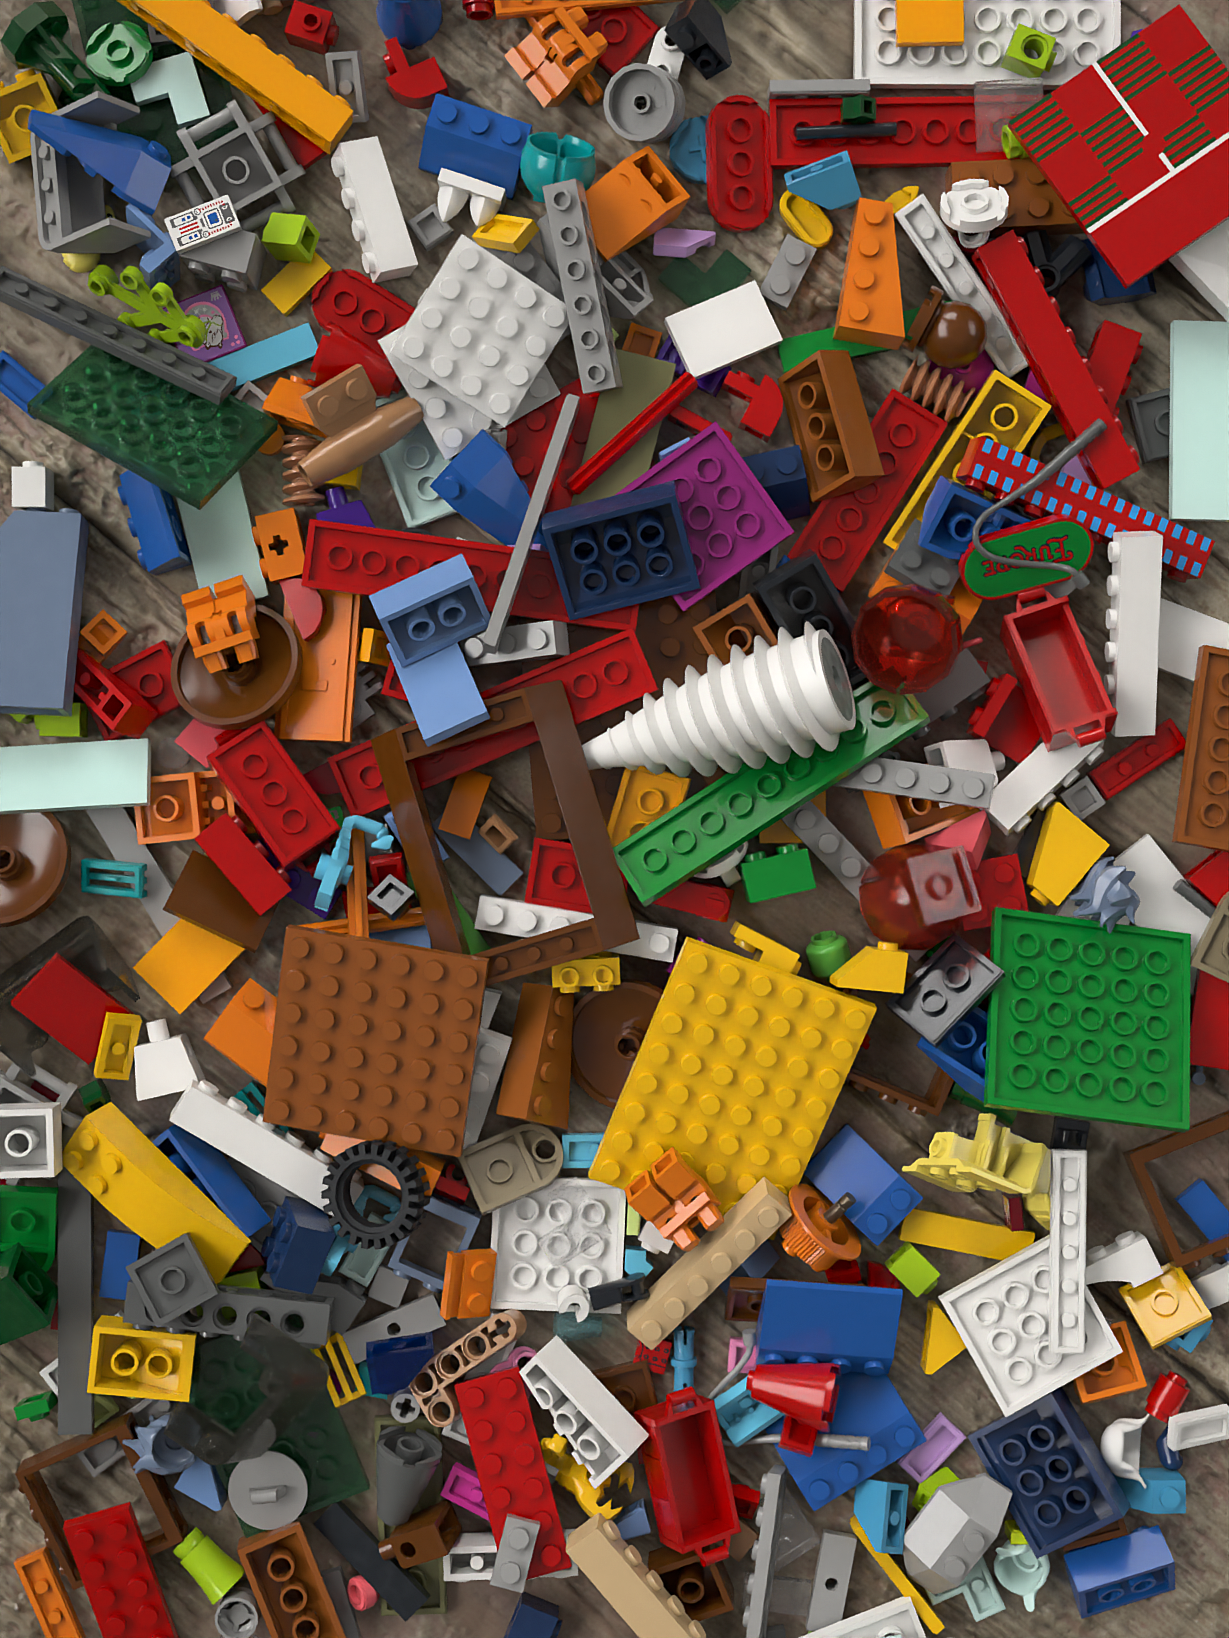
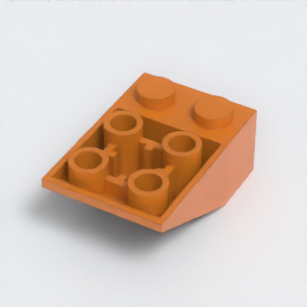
M649 145L624 159L585 191L597 253L605 262L611 260L675 221L690 198V195Z

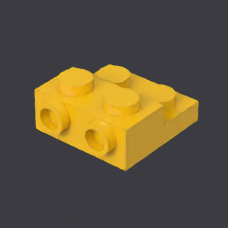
M34 69L15 75L17 82L7 87L4 86L3 81L0 82V145L9 164L32 155L31 131L28 129V117L31 110L49 114L59 110L58 102L43 72L36 74Z
M738 921L734 922L730 933L736 937L734 943L751 953H754L756 948H758L753 957L754 961L797 975L802 964L798 962L800 957L798 953Z
M602 951L552 966V987H560L561 993L579 992L580 986H593L594 991L614 990V985H620L619 953Z

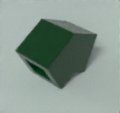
M861 94L856 97L843 98L840 104L841 125L866 124L876 120V98Z
M102 1078L78 1089L83 1100V1106L89 1113L111 1102V1096Z

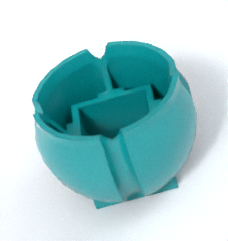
M538 132L528 136L527 143L521 153L520 168L525 186L533 195V201L545 203L542 186L571 179L581 181L584 184L585 191L590 188L596 171L595 148L590 143L567 134L563 139H559L555 132Z

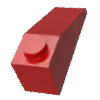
M78 648L74 691L112 731L139 739L158 713L136 691L82 649Z

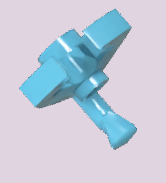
M352 815L344 819L332 855L322 852L314 874V878L322 880L315 900V908L328 911L335 889L340 883L348 884L353 866L347 864L352 829L356 828L376 835L378 840L372 843L371 848L389 851L393 846L394 837L389 835V830L385 828L384 824L359 815Z
M365 1185L362 1193L354 1203V1207L363 1217L366 1200L372 1198L390 1207L389 1211L391 1213L384 1215L383 1220L391 1222L399 1213L402 1202H400L399 1197L376 1185ZM339 1224L333 1226L336 1236L321 1273L329 1277L337 1267L342 1255L347 1251L354 1254L359 1243L356 1245L348 1243L350 1235L341 1238L337 1234L341 1228Z

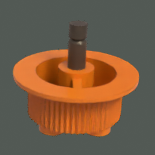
M799 1183L798 1186L795 1184L789 1191L792 1215L779 1227L780 1234L784 1238L782 1241L784 1250L792 1257L798 1256L818 1273L829 1269L839 1259L855 1260L861 1253V1242L853 1224L844 1215L847 1209L856 1203L855 1197L851 1193L846 1192L833 1204L820 1190L803 1183Z

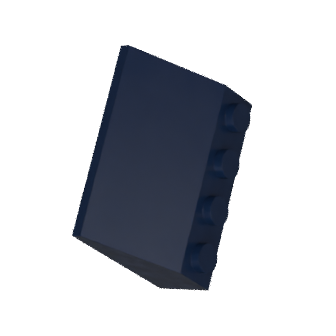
M674 480L543 514L542 531L570 621L701 588Z
M1062 1386L1007 1417L1002 1415L968 1435L990 1477L1012 1490L1008 1509L1037 1559L1123 1518L1131 1506Z

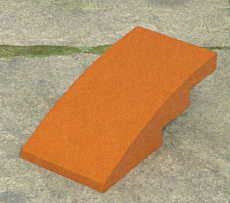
M212 770L151 776L150 805L134 806L138 845L194 839L225 812L230 818L236 814L248 828V831L244 834L256 833L252 824L240 807L236 805L228 790Z

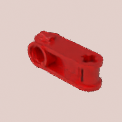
M686 880L651 904L727 923L735 890L715 884Z

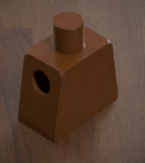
M445 1499L412 1514L406 1523L396 1526L389 1538L379 1541L378 1547L382 1559L388 1561L397 1557L400 1566L405 1569L448 1555L462 1530L451 1501Z

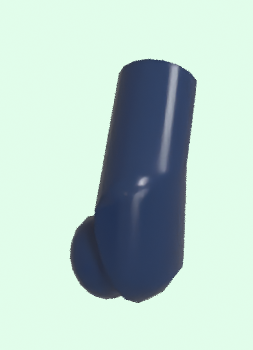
M1167 1425L1156 1440L1157 1452L1161 1464L1166 1469L1178 1470L1183 1465V1457L1180 1456L1179 1450L1172 1451L1167 1446Z

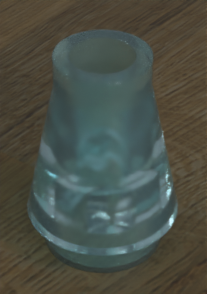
M555 1312L553 1317V1337L557 1335L564 1343L591 1337H601L602 1318L587 1315L583 1321L578 1323L575 1312H564L561 1314Z

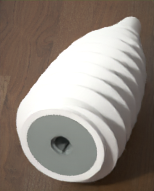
M806 621L804 635L795 639L784 627H779L778 644L772 647L760 635H756L754 639V653L748 656L738 645H732L730 663L723 665L715 655H709L707 673L702 676L693 666L688 665L685 669V684L681 687H678L670 678H665L663 683L664 695L656 701L649 693H645L643 696V708L634 715L626 711L624 721L612 729L608 727L605 733L582 745L589 770L626 767L634 771L639 766H645L653 774L659 775L664 772L667 765L679 777L688 776L692 767L703 776L709 777L716 772L719 765L726 772L734 774L739 771L743 761L754 769L762 768L766 762L767 755L775 762L784 764L790 757L791 749L801 757L808 758L812 755L816 742L827 751L835 750L839 742L840 733L852 730L855 727V702L844 662L832 637L824 629L816 631Z

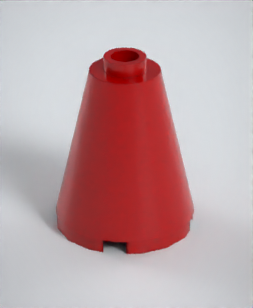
M330 321L327 328L332 329L330 336L322 335L310 370L316 373L315 380L308 379V386L317 388L355 364H360L363 366L375 390L376 397L390 399L392 393L398 395L402 384L387 357L338 324Z
M834 1363L758 1364L755 1371L749 1370L746 1390L751 1391L752 1399L821 1432L828 1433L830 1431L828 1422H833L840 1385L835 1384L836 1375L841 1376V1365Z

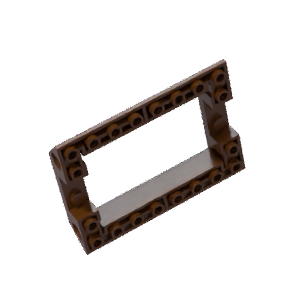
M562 680L525 687L483 700L490 716L489 719L431 746L426 745L417 722L395 728L371 739L433 949L471 955L413 762H409V760L431 757L443 753L445 749L503 731L511 732L526 727V724L535 722L594 918L472 954V956L490 958L486 986L640 939Z

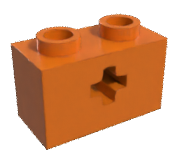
M292 507L254 516L256 526L252 527V534L256 546L261 545L264 558L259 559L264 579L269 578L270 582L274 585L280 584V580L287 578L302 579L306 542L298 511ZM278 540H282L288 545L283 548V555L274 550V548L279 546Z

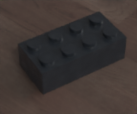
M811 549L752 583L778 629L779 627H784L793 639L804 635L806 621L816 631L824 629L829 633L840 652L851 686L882 669L817 554Z

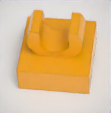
M363 628L359 638L362 641L360 651H358V661L388 667L390 654L386 644L390 642L385 632Z

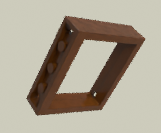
M906 972L905 983L913 974ZM843 988L841 992L856 997L859 989ZM979 1004V1005L977 1006V1007H979L980 1009H982L983 1011H984L985 1008H986V1006H984V1005H982V1004ZM938 1066L925 1097H922L854 1067L850 1068L846 1077L850 1079L848 1085L863 1092H867L868 1088L879 1091L878 1097L894 1105L897 1104L898 1100L909 1104L907 1110L924 1117L927 1112L939 1116L954 1082Z
M1229 1110L1190 1125L1189 1130L1185 1133L1173 1132L1123 1152V1156L1169 1264L1176 1268L1181 1267L1182 1270H1188L1200 1265V1259L1211 1254L1213 1258L1228 1254L1229 1233L1181 1252L1144 1163L1228 1130Z
M132 1411L94 1428V1433L80 1434L24 1459L15 1473L20 1483L18 1490L22 1494L25 1493L30 1503L31 1516L36 1523H40L45 1533L46 1546L51 1552L54 1551L59 1561L61 1576L66 1575L73 1590L84 1585L63 1530L65 1521L39 1470L114 1436H117L133 1468L141 1457L135 1450L122 1444L125 1439H138L134 1428L138 1423ZM145 1469L136 1474L162 1527L143 1536L151 1556L184 1541L189 1526L164 1476Z

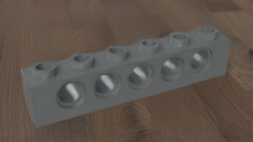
M132 1279L127 1282L123 1323H131L135 1329H153L155 1324ZM218 1284L217 1287L220 1293L199 1304L203 1309L202 1316H195L190 1311H187L161 1326L166 1327L167 1332L182 1334L186 1333L187 1330L200 1331V1335L204 1337H219L220 1334H229L239 1341H252L255 1337L267 1339V1343L273 1345H285L287 1341L300 1342V1346L304 1348L317 1349L321 1345H326L330 1338L335 1297ZM222 1307H232L237 1313V1319H226L222 1314ZM255 1311H266L270 1315L271 1322L267 1324L260 1323L255 1317ZM290 1314L300 1315L304 1320V1326H292L288 1316Z

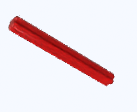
M685 372L570 476L566 481L568 488L576 495L581 494L698 387L696 378L689 372Z

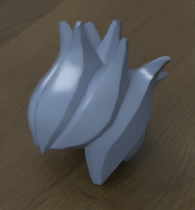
M1101 857L1085 874L1081 884L1072 890L1067 897L1076 901L1075 906L1079 907L1072 912L1075 917L1093 915L1091 920H1100V927L1106 924L1110 934L1117 921L1125 915L1133 924L1135 923V912L1141 901L1136 892L1128 885L1134 878L1135 871H1126V866H1113L1114 857Z
M167 1414L156 1419L153 1415H150L149 1420L151 1424L147 1427H140L139 1425L134 1427L138 1439H125L122 1444L135 1450L141 1457L133 1466L135 1474L147 1469L156 1474L170 1475L186 1470L196 1461L197 1453L201 1446L202 1433L199 1425L188 1417Z

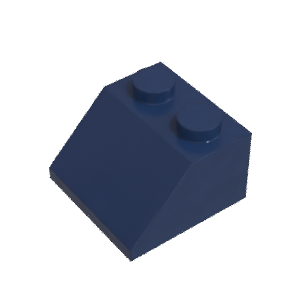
M799 445L742 457L786 521L811 515L807 477Z

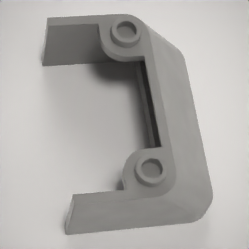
M96 91L51 114L117 131V124L140 114L138 106ZM31 132L30 143L38 236L43 249L54 253H116L151 238V231L124 223L115 218L106 219L102 176L96 175L93 178L84 171L85 167L73 154L70 157L62 155Z

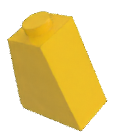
M1052 802L1047 807L1026 885L1032 889L1030 895L1043 906H1046L1048 903L1053 906H1059L1110 846V844L1060 802Z

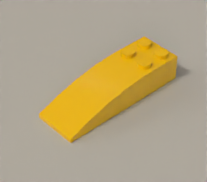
M992 370L905 505L883 543L895 550L914 519L916 518L922 522L925 504L940 475L965 485V481L956 478V474L970 439L984 436L1021 453L1052 405L997 370ZM985 490L983 493H980L990 499L994 495Z
M112 1102L85 1116L62 1151V1165L107 1210L156 1249L189 1232L216 1285L224 1279L251 1242Z

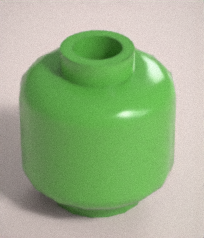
M832 930L815 934L811 937V942L806 946V955L812 974L817 978L826 979L827 982L830 981V976L852 958L847 939Z

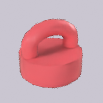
M362 1575L353 1577L348 1582V1598L352 1606L358 1611L369 1609L378 1601L380 1594Z

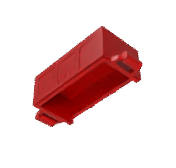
M1044 587L1016 594V612L1003 616L999 636L1047 751L1050 752L1077 743L1078 747L1081 748L1105 740L1106 733L1112 731L1118 712L1116 707H1112L1100 674L1096 670L1085 644V639L1069 607L1070 600L1068 595L1055 599L1049 592L1044 590ZM1042 597L1046 598L1045 602L1024 609L1021 604Z
M265 721L252 725L246 730H225L214 737L217 749L206 756L210 769L218 776L236 805L240 807L258 836L262 838L279 862L280 867L285 872H288L296 866L314 878L320 858L307 867L302 862L323 847L327 852L326 854L331 855L329 843L339 837L341 830L325 805Z
M689 1386L667 1394V1401L635 1411L634 1417L649 1434L640 1446L660 1542L681 1554L694 1550L702 1566L707 1567L729 1558L730 1538L732 1535L740 1533L741 1527L714 1400L696 1394L694 1388ZM721 1540L723 1541L722 1546L702 1553V1547Z

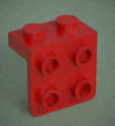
M1005 673L999 675L998 678L994 676L987 685L984 692L987 697L981 707L977 705L971 712L967 723L970 725L966 733L976 739H985L989 747L1000 751L1004 756L1020 764L1031 754L1041 735L1021 687L1016 685L1018 679Z

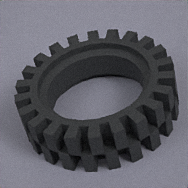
M382 1140L364 1141L345 1149L344 1152L334 1158L336 1162L328 1166L327 1171L331 1174L324 1176L322 1184L328 1185V1189L321 1191V1198L329 1199V1204L324 1205L323 1209L325 1213L333 1212L334 1217L328 1221L332 1227L337 1224L341 1226L337 1232L341 1238L350 1235L348 1243L356 1245L361 1242V1248L369 1249L373 1246L375 1250L382 1249L407 1238L422 1224L419 1221L425 1218L428 1212L423 1208L430 1204V1196H424V1192L430 1189L429 1181L422 1183L421 1177L427 1173L424 1167L417 1170L415 1164L420 1160L416 1155L408 1157L409 1149L405 1146L396 1148L397 1143L392 1141L385 1143ZM374 1163L390 1170L400 1184L402 1204L399 1213L390 1223L377 1224L368 1221L358 1213L352 1203L350 1184L353 1175L363 1164Z

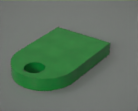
M0 1185V1254L19 1242L45 1272L50 1269L57 1251L59 1187Z

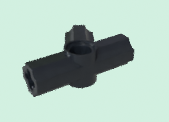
M1037 229L1022 236L1028 247L1029 254L1027 257L1032 266L1038 267L1043 277H1050L1054 281L1052 286L1044 288L1049 297L1053 296L1055 298L1060 288L1092 256L1086 244L1073 235H1070L1053 253L1046 230Z

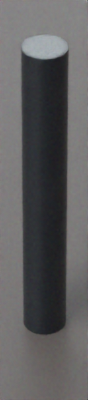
M896 122L796 127V141L897 135Z

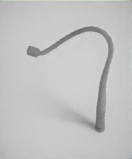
M748 1328L742 1331L744 1346H747L745 1354L735 1368L716 1386L707 1398L714 1400L746 1365L752 1355L753 1347L757 1344L755 1329ZM781 1434L755 1436L742 1445L779 1443ZM817 1434L814 1446L869 1451L871 1440L870 1437ZM722 1438L724 1446H734L730 1439Z

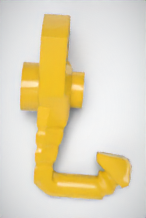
M557 1433L554 1434L553 1438H543L541 1448L545 1463L559 1469L555 1478L558 1484L575 1495L578 1504L590 1518L600 1512L607 1521L614 1520L620 1514L623 1507L612 1510V1499L602 1507L596 1504L605 1496L603 1489L610 1487L611 1475L594 1489L588 1480L592 1475L584 1463L578 1465L573 1455L566 1453L568 1440ZM623 1462L612 1474L615 1473L619 1476L618 1489L624 1483H627L631 1494L634 1484V1468L631 1463Z

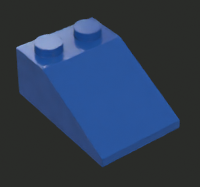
M976 1007L937 1049L922 1037L916 1046L965 1091L984 1103L988 1013Z
M847 1123L808 1162L804 1174L833 1204L846 1192L851 1193L855 1197L856 1203L847 1209L844 1215L876 1246L923 1199L920 1193Z

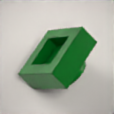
M53 1390L23 1398L14 1407L17 1421L29 1418L30 1422L49 1416V1411L58 1403L57 1396Z

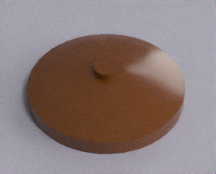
M256 604V617L254 619L260 638L255 639L259 658L239 664L234 647L225 649L224 653L229 668L215 673H209L202 657L195 658L187 632L184 634L173 655L170 673L171 684L178 702L195 720L215 729H242L269 718L290 698L300 678L302 650L294 630L274 610Z
M50 811L0 814V928L19 925L35 918L56 900L65 886L71 866V846L64 827Z
M620 979V985H614V990L594 991L593 989L573 1009L571 1073L588 1095L599 1103L613 1109L616 1107L664 990L651 983L635 979Z

